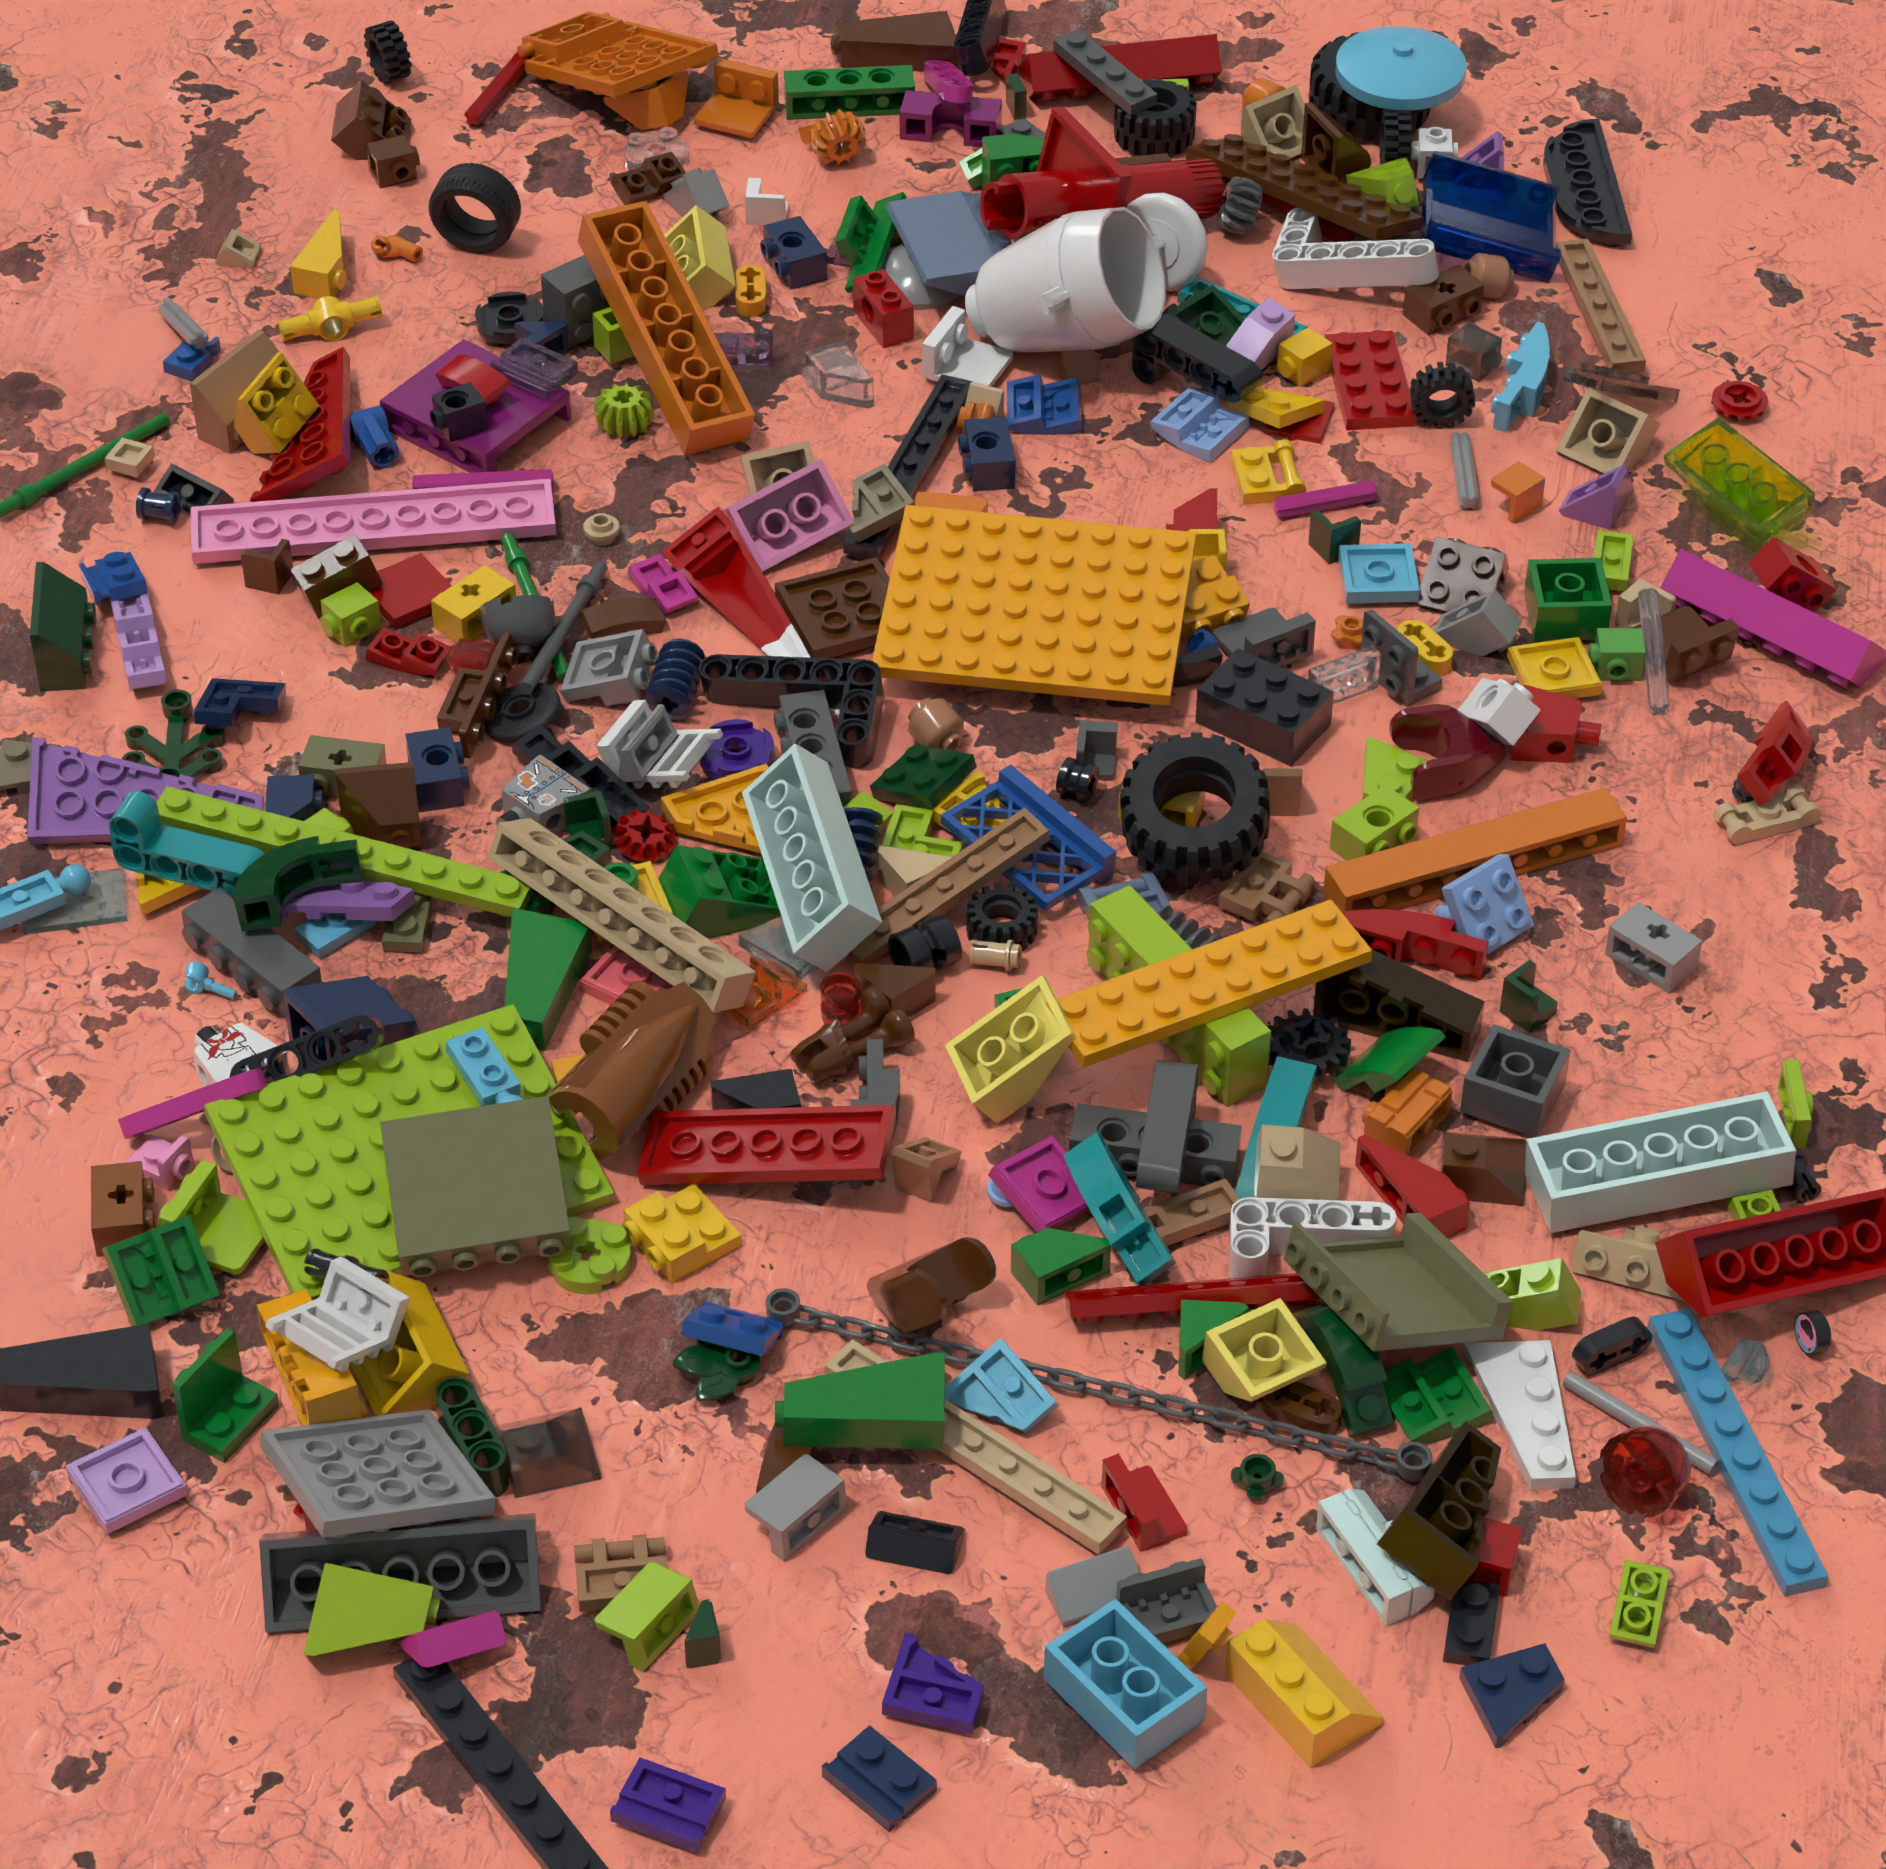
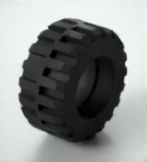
M1360 32L1351 33L1348 37L1344 35L1339 36L1333 42H1327L1313 57L1310 72L1309 102L1335 119L1357 142L1373 141V143H1379L1382 109L1384 108L1366 104L1351 96L1341 87L1335 73L1336 56L1339 48L1346 40ZM1431 108L1410 110L1411 134L1426 122Z
M1191 733V737L1181 738L1180 734L1168 737L1167 743L1161 744L1158 741L1149 746L1148 755L1141 753L1132 762L1133 769L1126 771L1123 778V789L1120 790L1122 829L1131 855L1138 856V864L1146 871H1151L1154 868L1156 877L1164 881H1168L1170 877L1177 880L1178 885L1189 886V882H1200V886L1212 885L1211 880L1220 878L1221 882L1232 878L1234 870L1238 869L1242 872L1252 864L1251 856L1255 858L1260 855L1264 848V840L1268 838L1270 830V791L1268 790V780L1265 772L1260 770L1259 762L1252 754L1248 753L1245 756V748L1233 741L1229 745L1225 743V737L1212 734L1211 738L1203 737L1202 733ZM1194 791L1214 794L1226 801L1231 807L1228 813L1220 820L1202 827L1181 826L1171 822L1160 813L1162 807L1172 798Z

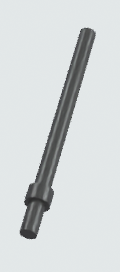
M597 561L590 572L583 575L576 586L577 593L519 684V690L523 694L530 695L534 691L579 618L581 611L585 608L588 601L594 599L602 586L601 580L608 570L604 562Z

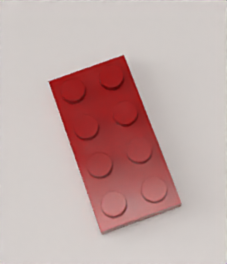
M1393 330L1325 334V338L1333 343L1330 371L1345 429L1363 430L1415 427L1416 414L1413 413L1410 391Z

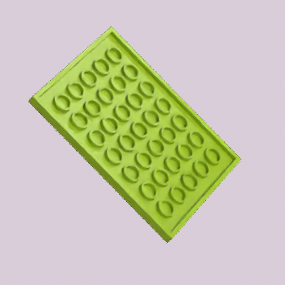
M514 1004L379 1047L370 1053L314 1073H308L301 1077L293 1075L267 1084L268 1087L234 1099H220L204 1104V1114L291 1294L307 1289L312 1301L320 1297L325 1279L307 1275L304 1271L306 1266L316 1267L304 1263L309 1251L315 1248L339 1257L350 1255L356 1257L361 1264L402 1275L380 1122L481 1106L446 1053L447 1040L483 1027L519 1080L521 1094L518 1096L523 1099L543 1097L554 1088L556 1083ZM550 1106L568 1217L613 1203L614 1191L591 1148L587 1146L588 1143L570 1109L558 1115Z

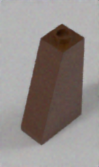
M947 11L835 23V36L830 37L832 55L838 56L842 68L912 65L913 71L924 72L925 61L942 60L953 63L960 70V63L954 47L956 34Z

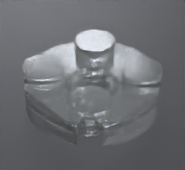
M664 127L659 131L631 133L627 136V144L624 147L625 166L628 171L641 168L644 159L668 152H673L682 166L685 163L688 166L690 162L689 145L685 139L678 136V131L672 127Z

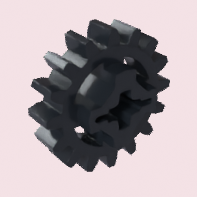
M1308 1008L1303 1009L1302 1015H1296L1292 1010H1288L1287 1019L1275 1016L1273 1025H1266L1271 1030L1268 1065H1274L1278 1056L1317 1065L1316 1078L1321 1083L1325 1082L1327 1073L1337 1077L1340 1067H1347L1348 1056H1350L1351 1039L1347 1038L1348 1029L1347 1027L1338 1028L1339 1019L1336 1017L1328 1021L1325 1020L1324 1011H1320L1316 1016L1310 1015Z

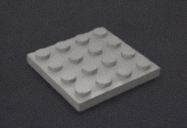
M429 1409L271 1429L261 1432L260 1447L322 1538H343L348 1534L368 1531L386 1532L396 1527L410 1525L428 1526L438 1521L452 1519L470 1520L476 1516L494 1514L495 1496Z

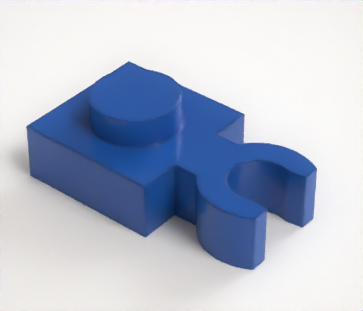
M216 336L211 341L203 343L202 349H195L192 345L181 343L163 360L164 372L192 382L212 364V356L220 352L219 337Z

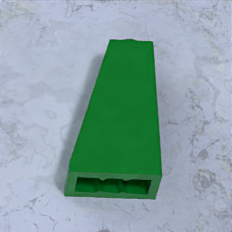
M514 908L511 919L505 1006L514 1004L537 1049L545 1051L592 953L591 930L580 921Z
M935 1352L786 1382L784 1386V1401H775L774 1427L783 1428V1446L943 1450L945 1352Z

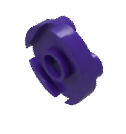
M741 719L721 721L711 726L710 729H721L723 736L720 739L714 740L699 760L701 768L708 773L710 781L763 764H767L770 767L774 760V741L769 731L763 728V732L753 728V722ZM731 749H739V752L733 753Z

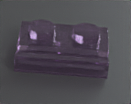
M523 337L500 354V360L490 362L491 367L509 379L510 383L546 399L550 396L549 392L552 389L558 390L578 373L577 361Z

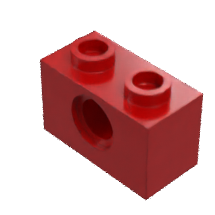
M881 269L854 277L853 311L881 347L886 348L914 339V306L887 272Z
M1775 537L1748 562L1766 590L1813 613L1837 590L1819 562Z

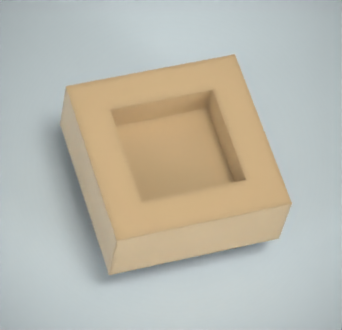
M121 438L105 457L106 469L138 478L155 458L154 447Z

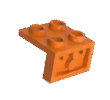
M718 58L714 63L715 92L694 117L695 125L707 127L710 130H719L736 134L739 137L753 138L779 105L778 72Z

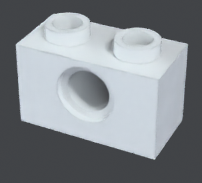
M1482 678L1458 710L1500 742L1514 746L1541 709L1531 701L1534 696L1522 685L1515 683L1512 686L1501 678L1497 681Z

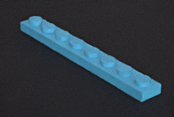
M1687 1308L1649 1317L1647 1328L1652 1333L1653 1340L1712 1456L1719 1460L1718 1468L1783 1596L1786 1597L1826 1587L1828 1574L1692 1312Z

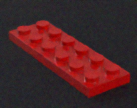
M893 1105L653 1111L637 1176L641 1185L883 1179L896 1115Z

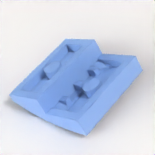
M1190 386L1150 421L1151 428L1168 442L1208 462H1212L1250 427L1248 415L1220 407L1219 396Z

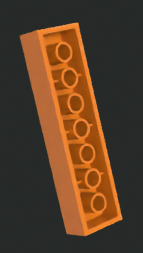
M647 201L583 215L578 243L684 456L749 440L755 413Z

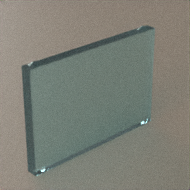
M122 868L90 872L91 885L85 893L71 895L64 892L66 905L23 921L24 935L128 921Z

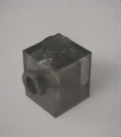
M1468 322L1448 338L1445 366L1448 367L1449 362L1455 363L1456 369L1462 366L1465 368V373L1469 372L1471 379L1480 382L1499 368L1502 361V354H1500L1502 338Z

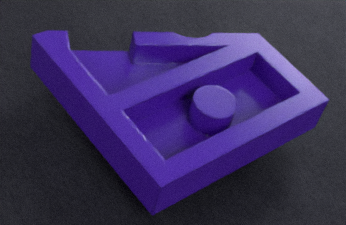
M905 1632L882 1701V1714L972 1734L984 1698V1686L968 1674L958 1672L954 1664L939 1654L936 1658L918 1645V1638Z

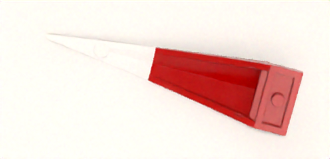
M719 506L662 550V553L677 571H681L690 586L766 655L811 657L745 539ZM829 708L830 712L839 718L840 709Z

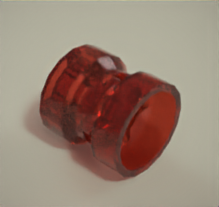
M835 972L823 978L820 983V998L822 1000L821 1019L823 1022L830 1026L834 1018L837 1017L842 1025L860 1013V983L858 979L852 974L845 972Z

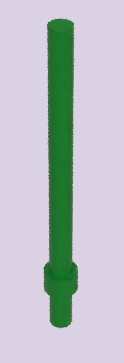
M161 413L32 485L26 483L13 491L12 496L0 502V518L20 507L22 509L28 508L38 502V497L102 463L121 438L140 442L169 426V417L167 414Z
M512 533L503 534L500 541L506 553L504 560L508 570L515 575L522 594L539 595L529 573V561L524 550L519 548ZM560 647L551 661V665L558 682L563 684L568 664Z

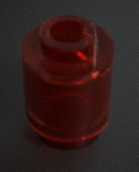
M461 638L457 645L450 647L448 666L453 667L454 675L457 674L459 667L486 670L497 645Z

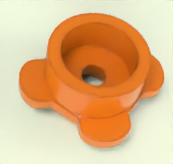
M1338 616L1335 619L1337 626L1336 629L1332 630L1331 637L1342 648H1360L1363 619L1356 616Z

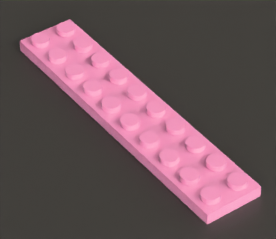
M551 479L191 507V553L193 564L241 560L244 550L271 555L281 539L290 541L292 556L319 554L354 534L365 550L500 540L501 536L505 533H512L515 538H538L556 535Z

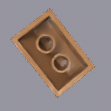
M257 330L190 382L198 439L229 454L244 443L233 427L237 399L275 354L279 352L264 331Z

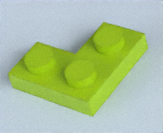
M895 805L882 846L950 857L963 850V842L928 837L933 824L934 810Z

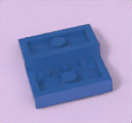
M1040 374L1008 381L1007 422L1009 431L1032 435H1059L1083 431L1081 386L1078 377L1045 385Z

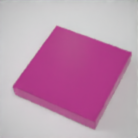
M1053 1135L993 1166L988 1174L1036 1232L1046 1228L1056 1229L1090 1210L1063 1155L1067 1152Z

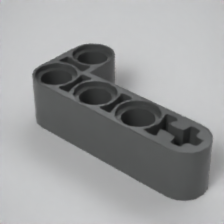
M1157 1059L1138 1160L1136 1188L1179 1193L1191 1119L1195 1117L1198 1064Z

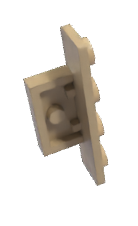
M1636 1227L1634 1230L1627 1228L1622 1240L1585 1230L1579 1232L1571 1263L1572 1272L1683 1300L1666 1284L1655 1245L1656 1241L1664 1238L1659 1237L1660 1233L1656 1230L1646 1227ZM1738 1310L1729 1311V1313L1733 1314L1738 1312Z

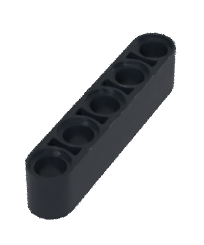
M967 0L954 42L958 60L965 76L980 75L990 68L1007 11L1004 0Z

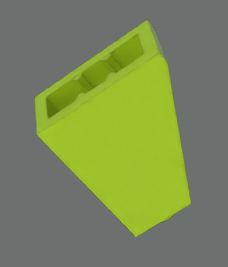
M1400 158L1346 175L1348 184L1358 185L1362 187V191L1368 194L1382 195L1386 197V202L1405 205L1410 208L1419 205L1414 173L1406 158Z
M325 1563L303 1654L316 1657L399 1639L424 1631L425 1624L435 1625L441 1598L432 1596L434 1586Z

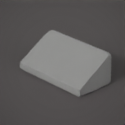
M658 704L621 750L619 778L623 782L641 781L677 737L678 734L663 704Z
M1129 1546L1049 1571L1046 1574L1045 1593L1064 1627L1084 1620L1115 1599L1117 1582L1139 1573Z

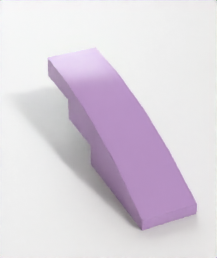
M147 593L116 601H111L110 599L129 689L166 684L165 669Z

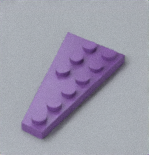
M32 736L27 834L30 845L111 842L109 821L126 795L132 791L146 793L156 803L166 786L264 811L265 802L263 795L221 784L211 786L195 782V779L190 776L180 774L179 777L164 774L158 768L104 754L97 757L82 753L76 747L65 745L62 748L47 744L45 739Z

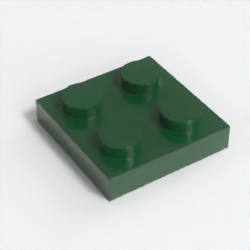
M914 744L891 767L883 771L882 775L870 785V789L874 799L933 809L976 769L977 765L973 754Z

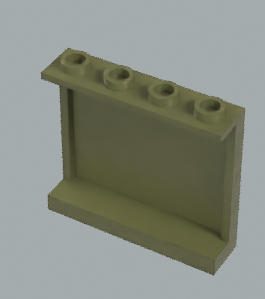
M549 1096L380 1122L402 1276L426 1277L432 1275L435 1271L452 1268L456 1270H470L478 1266V1264L496 1261L508 1264L518 1261L521 1257L533 1255L552 1257L561 1254L565 1250L572 1249Z
M1407 1213L1401 1234L1398 1237L1319 1243L1299 1222H1293L1289 1240L1285 1246L1283 1260L1372 1351L1503 1339L1513 1301L1422 1213Z

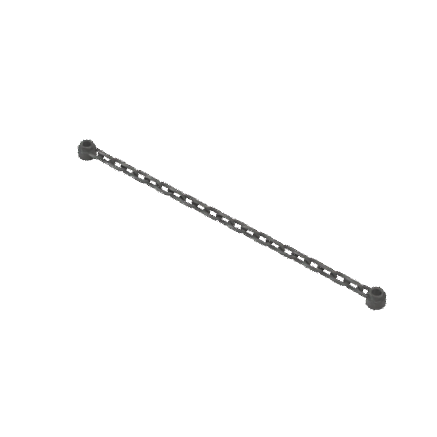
M787 1288L776 1289L766 1298L767 1317L785 1322L784 1328L790 1327L793 1324L807 1327L815 1326L837 1332L843 1336L861 1340L868 1339L904 1351L921 1352L923 1354L945 1352L946 1361L967 1366L985 1352L965 1344L945 1342L911 1331L904 1333L900 1329L894 1330L850 1316L841 1317L836 1314L819 1311L816 1308L801 1305L799 1295ZM800 1312L810 1313L808 1316L809 1320L799 1318ZM821 1318L835 1321V1324L831 1325L820 1321ZM847 1323L862 1326L861 1333L846 1330ZM874 1331L886 1333L888 1335L887 1338L873 1335ZM900 1336L915 1339L914 1346L899 1343ZM931 1344L935 1346H940L941 1348L940 1351L926 1348V1345ZM952 1348L968 1352L967 1359L952 1356ZM1020 1358L1031 1372H1033V1369L1046 1372L1047 1377L1036 1374L1034 1376L1041 1383L1050 1384L1055 1388L1072 1392L1080 1391L1103 1397L1116 1403L1134 1404L1169 1416L1189 1418L1212 1424L1222 1429L1235 1432L1243 1431L1288 1445H1299L1341 1458H1353L1377 1464L1382 1468L1397 1471L1403 1480L1410 1483L1420 1482L1432 1463L1430 1449L1419 1442L1404 1443L1398 1450L1379 1448L1355 1442L1349 1438L1333 1434L1325 1435L1280 1421H1268L1227 1408H1215L1191 1402L1186 1398L1161 1395L1116 1381L1107 1382L1102 1379L1085 1376L1079 1372L1063 1368H1052ZM1059 1374L1075 1378L1074 1385L1058 1382ZM1087 1383L1099 1385L1101 1388L1097 1390L1085 1386ZM1113 1388L1129 1391L1127 1394L1128 1398L1112 1395ZM1140 1397L1152 1398L1155 1401L1154 1403L1142 1401ZM1167 1401L1183 1404L1182 1412L1166 1408ZM1197 1409L1209 1412V1417L1195 1414L1194 1411ZM1221 1414L1236 1417V1425L1222 1422ZM1249 1422L1263 1425V1430L1248 1427ZM1276 1427L1292 1431L1291 1438L1275 1435ZM1304 1436L1319 1439L1318 1443H1313L1303 1439ZM1331 1441L1346 1444V1452L1330 1448ZM1359 1449L1373 1452V1457L1358 1454ZM1386 1454L1395 1456L1396 1464L1385 1462Z

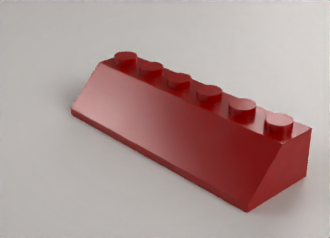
M1217 34L1101 46L1140 80L1188 79V81H1194V85H1207L1213 83V79H1216L1222 72ZM1054 51L1029 53L1019 65V73L1028 98H1038V102L1053 101L1057 99V95L1069 94L1070 99L1083 98L1088 96V92L1100 91L1101 95H1105Z
M1886 1188L1691 1229L1656 1241L1655 1245L1666 1284L1700 1316L1707 1317L1885 1277Z

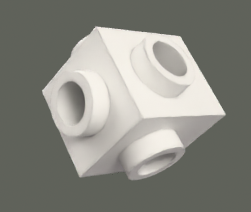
M1440 127L1419 128L1418 140L1411 142L1412 151L1410 153L1411 161H1416L1417 178L1450 179L1452 162H1457L1458 142H1452V130Z

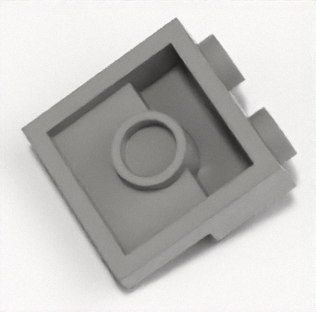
M643 629L579 641L576 643L560 692L566 702L590 699L600 695L605 706L621 703L628 704L633 700H639L642 690L649 688L650 675L648 671L651 665H656V660L658 659L657 648L654 643H650Z

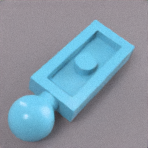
M71 864L62 870L60 877L54 879L49 870H45L0 888V930L66 905L64 892L71 895L85 893L91 885L89 870L83 865Z
M483 1027L446 1041V1053L481 1106L524 1100L518 1096L521 1094L519 1080Z

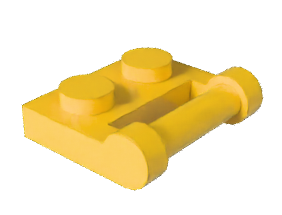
M1282 439L1275 442L1273 446L1246 447L1230 450V463L1243 505L1274 502L1277 497L1307 491L1303 479L1298 476L1293 459L1295 451L1291 441ZM1272 463H1280L1285 483H1276L1271 467Z

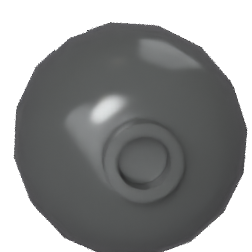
M512 596V602H507L501 605V599L499 598L488 601L480 606L483 629L491 644L496 647L502 633L510 632L513 647L518 649V657L533 655V649L544 645L555 628L554 601H550V598L547 596Z

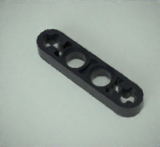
M353 1016L242 1059L233 1066L229 1078L247 1072V1067L249 1070L268 1068L271 1075H264L267 1084L272 1083V1077L275 1081L293 1075L301 1077L308 1073H314L376 1050L383 1042L384 1028L381 1022L373 1016ZM360 1023L363 1027H371L372 1034L367 1036L368 1044L364 1040H354L346 1044L343 1036H351L360 1031ZM324 1036L330 1037L336 1045L335 1054L329 1060H322L316 1053V1044ZM285 1051L293 1052L298 1058V1067L291 1075L281 1072L278 1065L279 1057Z

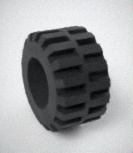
M1163 79L1142 80L1157 93V105L1131 116L1115 103L1114 138L1119 143V146L1122 149H1127L1129 153L1140 156L1167 153L1171 157L1175 156V153L1184 152L1187 146L1192 145L1195 138L1197 103L1194 94L1191 91H1187V88L1183 85H1177L1173 81H1163Z

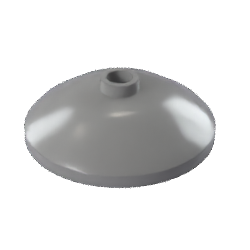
M904 244L888 249L881 269L887 272L913 304L914 310L939 308L954 302L962 296L924 285Z

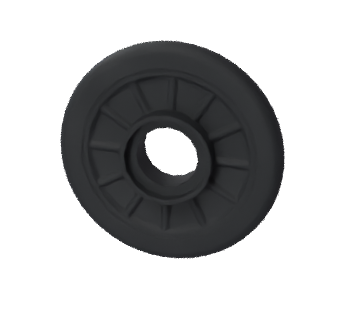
M538 682L530 695L523 694L519 690V684L507 688L503 695L499 694L496 700L495 715L492 720L487 721L485 732L498 740L515 741L540 725L546 728L559 713L561 700L558 692L550 685ZM528 708L527 710H525V711L522 712V713L514 714V713H516V712L519 711V710Z

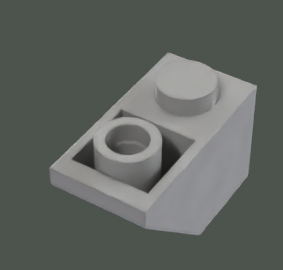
M696 168L683 174L682 178L671 183L672 189L663 194L664 200L682 217L695 205L711 216L730 206L714 168L703 173L701 168Z

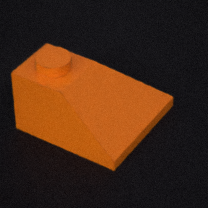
M683 70V74L677 78L660 79L656 81L657 85L655 87L633 90L630 92L631 95L625 99L613 100L611 96L606 95L603 97L604 103L640 130L654 128L655 133L670 130L673 128V123L684 115L689 79L688 71Z

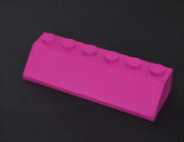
M1681 548L1660 587L1676 597L1675 605L1683 607L1690 606L1691 604L1702 610L1699 614L1700 617L1714 624L1720 623L1721 620L1732 619L1740 628L1738 636L1750 641L1752 636L1755 635L1765 640L1762 645L1763 648L1779 656H1782L1784 651L1797 656L1794 663L1812 672L1818 666L1829 672L1826 676L1827 679L1845 688L1849 682L1861 687L1886 662V650L1875 642Z

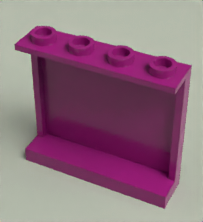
M465 339L379 400L380 406L383 408L387 418L389 432L469 473L497 471L496 457L553 414L566 421L571 419L570 394L568 390ZM463 354L494 368L509 379L511 386L501 393L502 396L498 401L486 405L487 430L449 442L441 431L435 430L430 419V411L433 410L432 395L452 388L440 385L435 373L456 356Z

